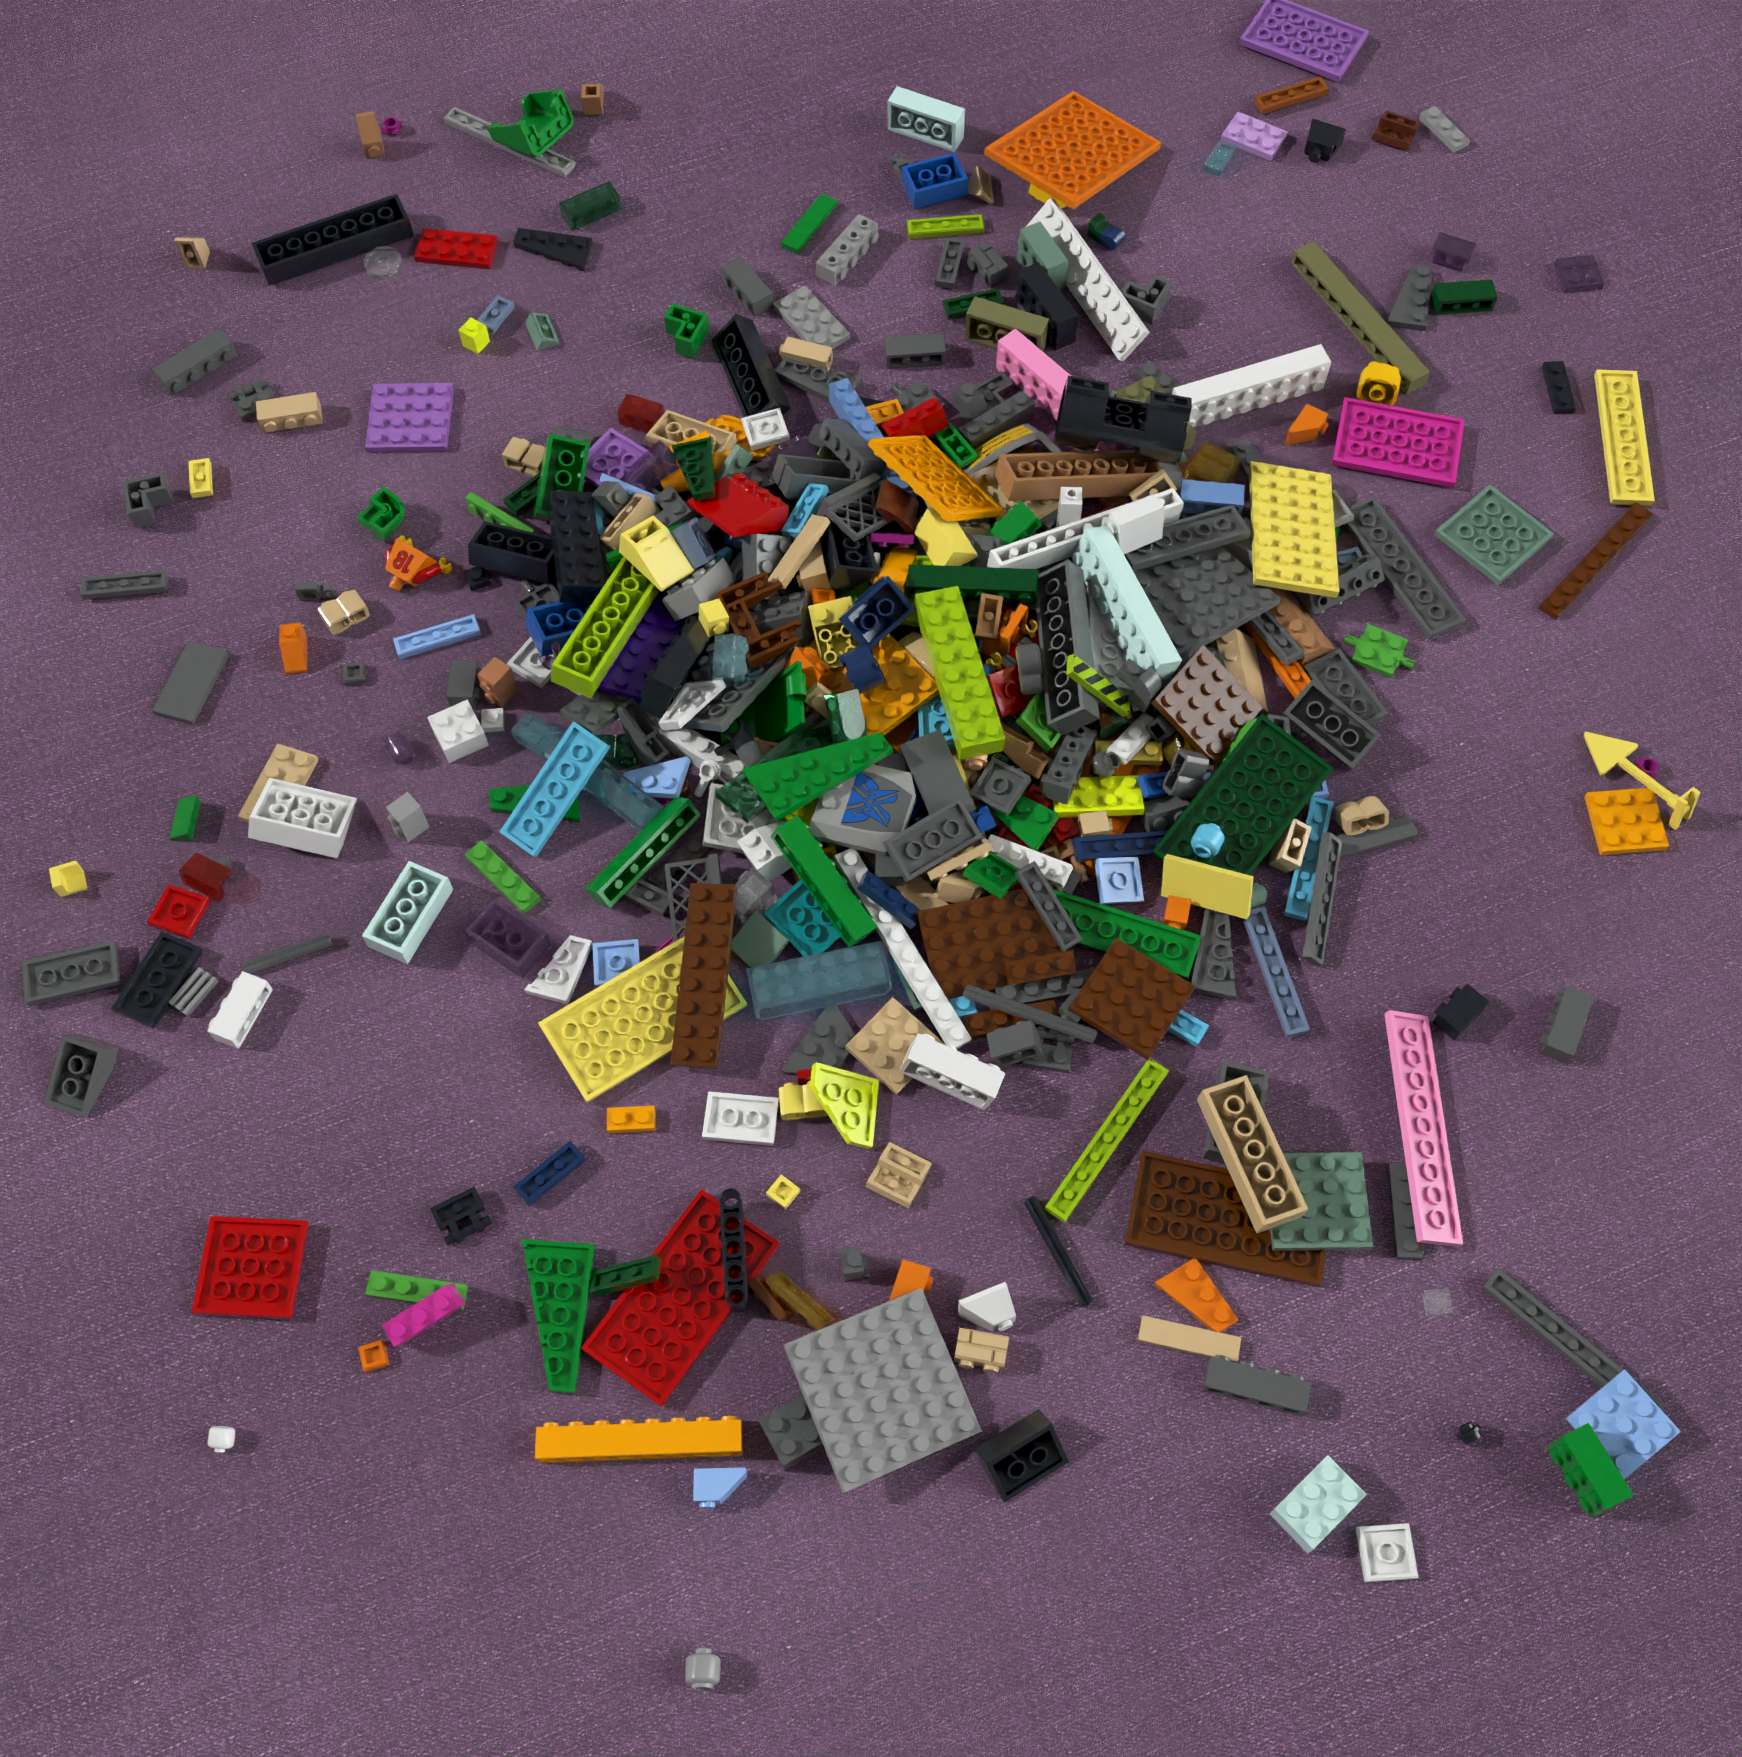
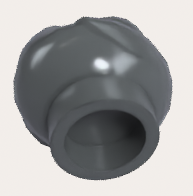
M1099 752L1095 754L1093 763L1089 768L1091 774L1102 778L1111 777L1120 766L1119 757L1114 752Z

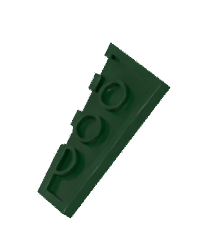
M708 437L671 445L694 501L714 498L715 475L712 438Z

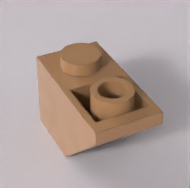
M582 84L581 99L584 115H603L604 85Z

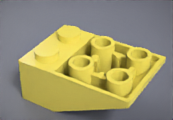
M654 515L620 534L619 552L661 592L694 572L693 567L668 528Z
M851 596L808 606L819 657L830 666V669L843 666L839 656L860 646L839 621L840 616L854 603Z

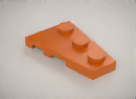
M1197 1259L1188 1261L1154 1283V1286L1167 1293L1174 1302L1182 1305L1193 1314V1317L1211 1331L1221 1333L1238 1321V1318Z

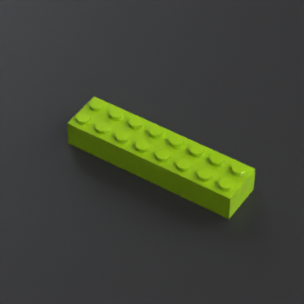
M624 556L551 666V682L588 698H592L660 591Z
M954 586L915 594L914 608L916 609V617L932 665L959 760L1003 751L1005 735L959 587Z

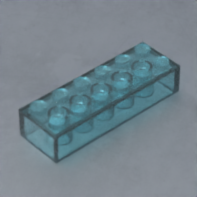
M882 941L746 969L756 1021L824 1008L827 1004L831 1003L838 1005L892 993V980Z

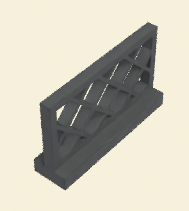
M873 473L824 498L816 515L828 517L854 542L889 524L884 518L876 516V513H879L875 509L878 497L874 496V493H879L881 477L877 473ZM861 500L870 501V504L862 503ZM848 506L855 507L858 511L850 510ZM862 509L871 511L872 515L862 513ZM835 513L843 514L844 518L838 517ZM849 516L858 518V521L850 520ZM863 520L872 521L873 525L863 523ZM850 526L859 528V532L856 533Z
M718 854L708 855L709 858L665 864L673 943L678 940V936L686 929V921L681 924L676 920V915L681 908L686 912L688 911V908L684 905L689 900L690 890L684 887L682 883L690 875L698 881L697 883H706L704 880L707 878L708 884H723ZM706 865V872L701 878L692 873L696 866ZM681 869L685 872L678 882L671 877V870ZM678 888L688 893L681 903L673 898V894Z

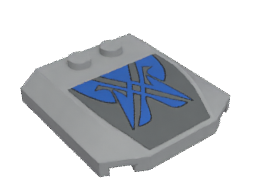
M873 764L819 796L809 832L814 839L887 856L889 853L883 842L907 829L916 802L911 773Z

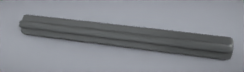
M972 985L965 987L963 996L967 999L1026 1020H1031L1034 1023L1090 1043H1094L1097 1030Z

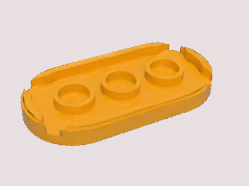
M721 415L717 419L711 418L706 422L707 424L736 433V444L754 455L751 459L752 461L766 459L777 449L776 444L751 451L742 421L739 418Z

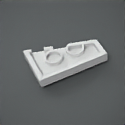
M712 680L685 683L659 721L661 729H681L726 687L724 681Z
M570 935L553 955L552 961L546 968H542L539 971L535 981L532 984H528L524 989L525 993L568 1005L592 949V941Z

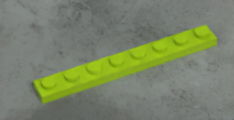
M1150 1058L1147 1060L1045 1206L1047 1212L1064 1223L1067 1221L1168 1075V1069Z

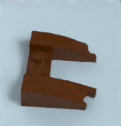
M767 572L760 573L716 593L717 599H720L729 615V623L751 670L776 658L800 642V637H796V628L801 627L799 618L760 635L748 611L749 607L783 588L779 580L774 584L767 581Z

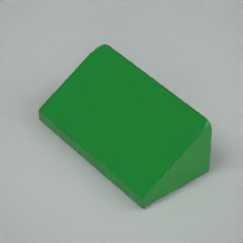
M194 795L179 799L170 840H193L201 806L198 796Z

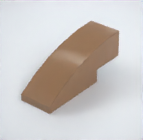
M1001 723L1005 735L1004 753L1024 771L1040 779L1043 774H1046L1048 764L1052 758L1033 749L1036 743L1035 740Z

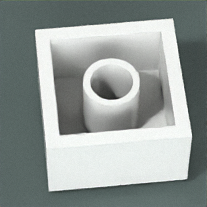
M468 700L427 717L449 763L489 746L486 735Z

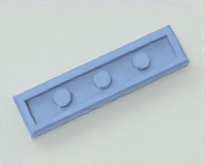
M475 614L393 638L399 659H403L479 636L481 632Z

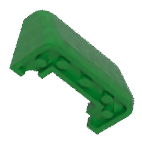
M562 89L529 92L521 101L524 116L515 124L507 125L495 122L487 129L495 142L527 156L538 157L573 127L574 118Z

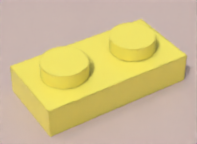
M209 458L189 461V483L192 498L213 495L212 467Z

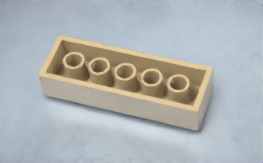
M1247 1075L1202 1090L1197 1098L1198 1104L1256 1233L1301 1218L1309 1209Z

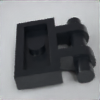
M475 1186L430 1208L439 1230L442 1232L450 1228L452 1232L443 1237L447 1246L455 1242L458 1244L464 1241L465 1237L475 1232L480 1233L484 1231L485 1227L492 1224L489 1215L481 1219L477 1215L486 1209ZM468 1218L471 1219V1224L461 1229L458 1228V1223Z

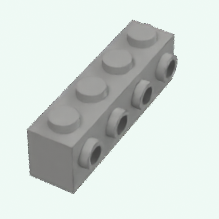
M858 214L816 262V276L836 286L840 280L845 278L850 268L856 265L857 260L866 254L870 245L877 241L879 236L878 223Z

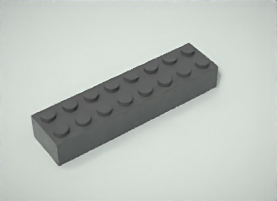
M1069 560L1039 574V589L1036 603L1047 725L1063 735L1100 719L1097 697L1066 675L1067 657L1075 654L1094 669L1084 573L1081 568Z

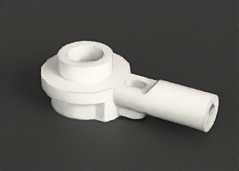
M708 758L701 763L699 774L701 780L694 792L695 796L702 797L709 782L720 776L721 767L716 760Z

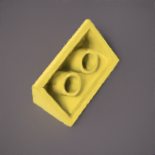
M926 510L915 528L914 534L933 565L962 566L978 557V554L957 521H944L936 510Z

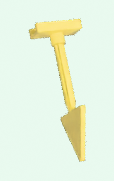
M1584 732V739L1601 776L1614 766L1619 765L1664 799L1667 805L1674 809L1668 824L1674 830L1679 827L1682 817L1686 820L1691 818L1700 791L1692 787L1681 797L1671 793L1626 759L1628 755L1637 749V743Z

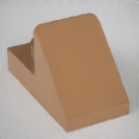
M981 594L974 637L996 641L1003 602L1002 596Z

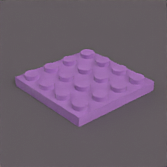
M373 384L365 444L366 451L447 452L454 390L453 384Z

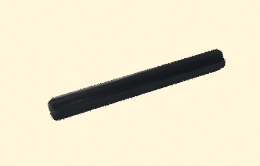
M1035 1196L1026 1199L1024 1205L1080 1307L1083 1308L1090 1305L1092 1297Z

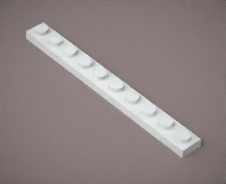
M850 848L835 855L833 858L835 864L847 880L854 895L860 898L863 908L874 918L877 933L945 1044H950L958 1049L969 1043L972 1038L900 921L857 889L862 875L868 869L856 849Z

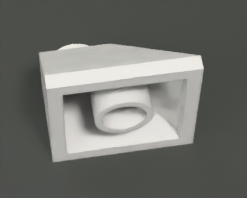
M1006 1282L959 1300V1318L991 1331L996 1329L1004 1331L1012 1327L1016 1314Z

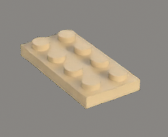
M277 743L238 815L239 819L249 823V817L269 778L305 786L319 761L318 757Z

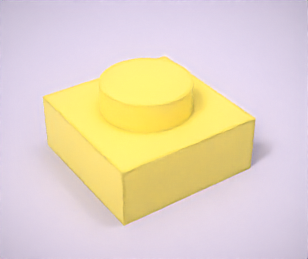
M780 1175L766 1192V1196L786 1210L800 1193V1188L783 1175Z

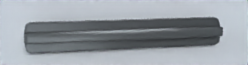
M325 933L243 961L242 967L244 972L250 974L332 946L333 941L330 934Z

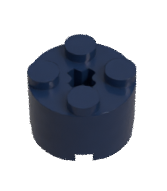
M868 643L862 644L839 656L843 667H846V676L850 684H853L857 695L863 694L886 682L878 661H876Z

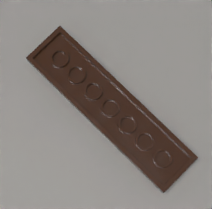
M690 884L670 1062L672 1066L718 1069L737 886L735 884Z

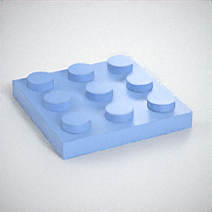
M1625 1369L1565 1418L1574 1429L1587 1423L1590 1424L1624 1479L1681 1432Z

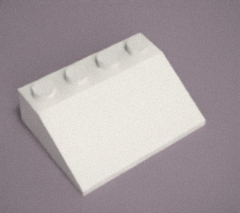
M269 778L249 817L248 838L338 858L357 798Z

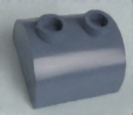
M697 517L670 531L693 569L708 563L716 556Z

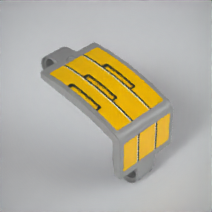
M1022 424L995 436L974 449L979 459L960 469L970 476L998 459L1000 454H1006L1034 440L1053 453L1062 451L1043 432L1030 424Z

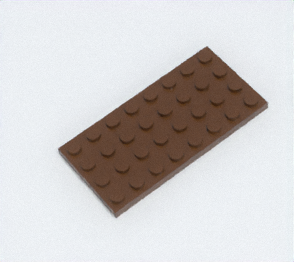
M1141 1151L1124 1245L1191 1260L1197 1259L1200 1262L1320 1288L1326 1250L1272 1251L1270 1229L1256 1233L1228 1169Z

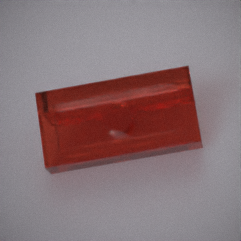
M195 853L179 870L184 885L218 902L225 897L222 885L233 874L231 869L199 853Z

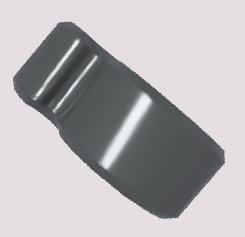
M1036 643L1018 645L1016 647V660H1018L1020 691L1023 695L1042 693L1043 678L1039 646Z

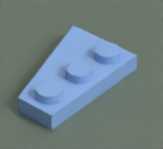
M686 756L624 772L617 791L621 796L679 798L691 760Z

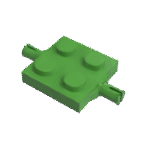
M1370 624L1367 625L1364 634L1359 639L1348 634L1344 639V643L1355 646V653L1351 663L1386 677L1392 678L1395 669L1399 665L1412 669L1415 664L1414 660L1404 657V649L1408 639Z

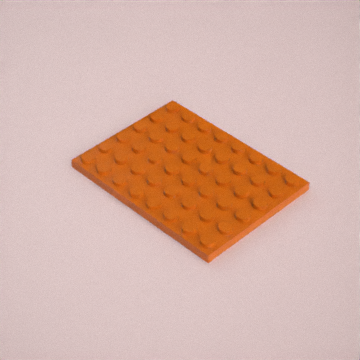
M1072 91L985 147L984 155L1050 194L1053 198L1060 200L1068 207L1075 209L1158 151L1161 147V142Z

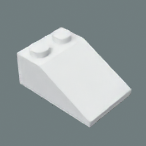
M788 820L756 828L737 841L766 884L792 867L770 837L778 826Z

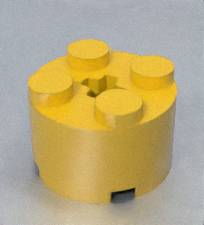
M1370 362L1361 372L1357 398L1368 402L1394 405L1398 398L1401 382L1400 370L1389 364Z

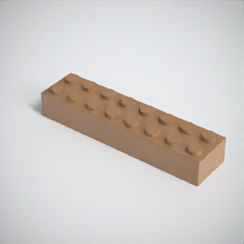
M1135 450L1000 454L994 475L1008 501L1059 499L1061 487H1082V498L1130 496V491L1162 469L1157 462H1142L1139 459H1135Z

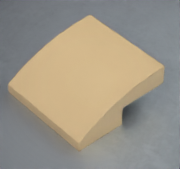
M889 1142L880 1156L876 1168L869 1177L866 1188L909 1209L932 1163Z

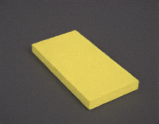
M1166 854L1163 863L1161 896L1168 898L1169 895L1191 899L1192 905L1247 919L1250 916L1254 876Z

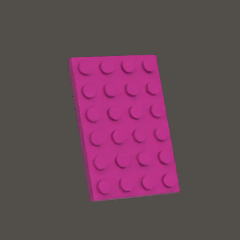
M1344 397L1332 465L1454 488L1465 419Z

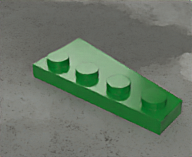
M530 785L489 789L491 812L512 814ZM579 795L562 819L580 823Z
M1021 795L1008 816L987 806L992 815L996 816L1004 826L1008 827L1022 842L1035 851H1038L1059 818L1058 813Z

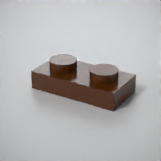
M754 1277L748 1283L753 1289L751 1291L753 1296L758 1301H763L768 1307V1314L774 1320L788 1321L794 1315L793 1311L764 1277Z

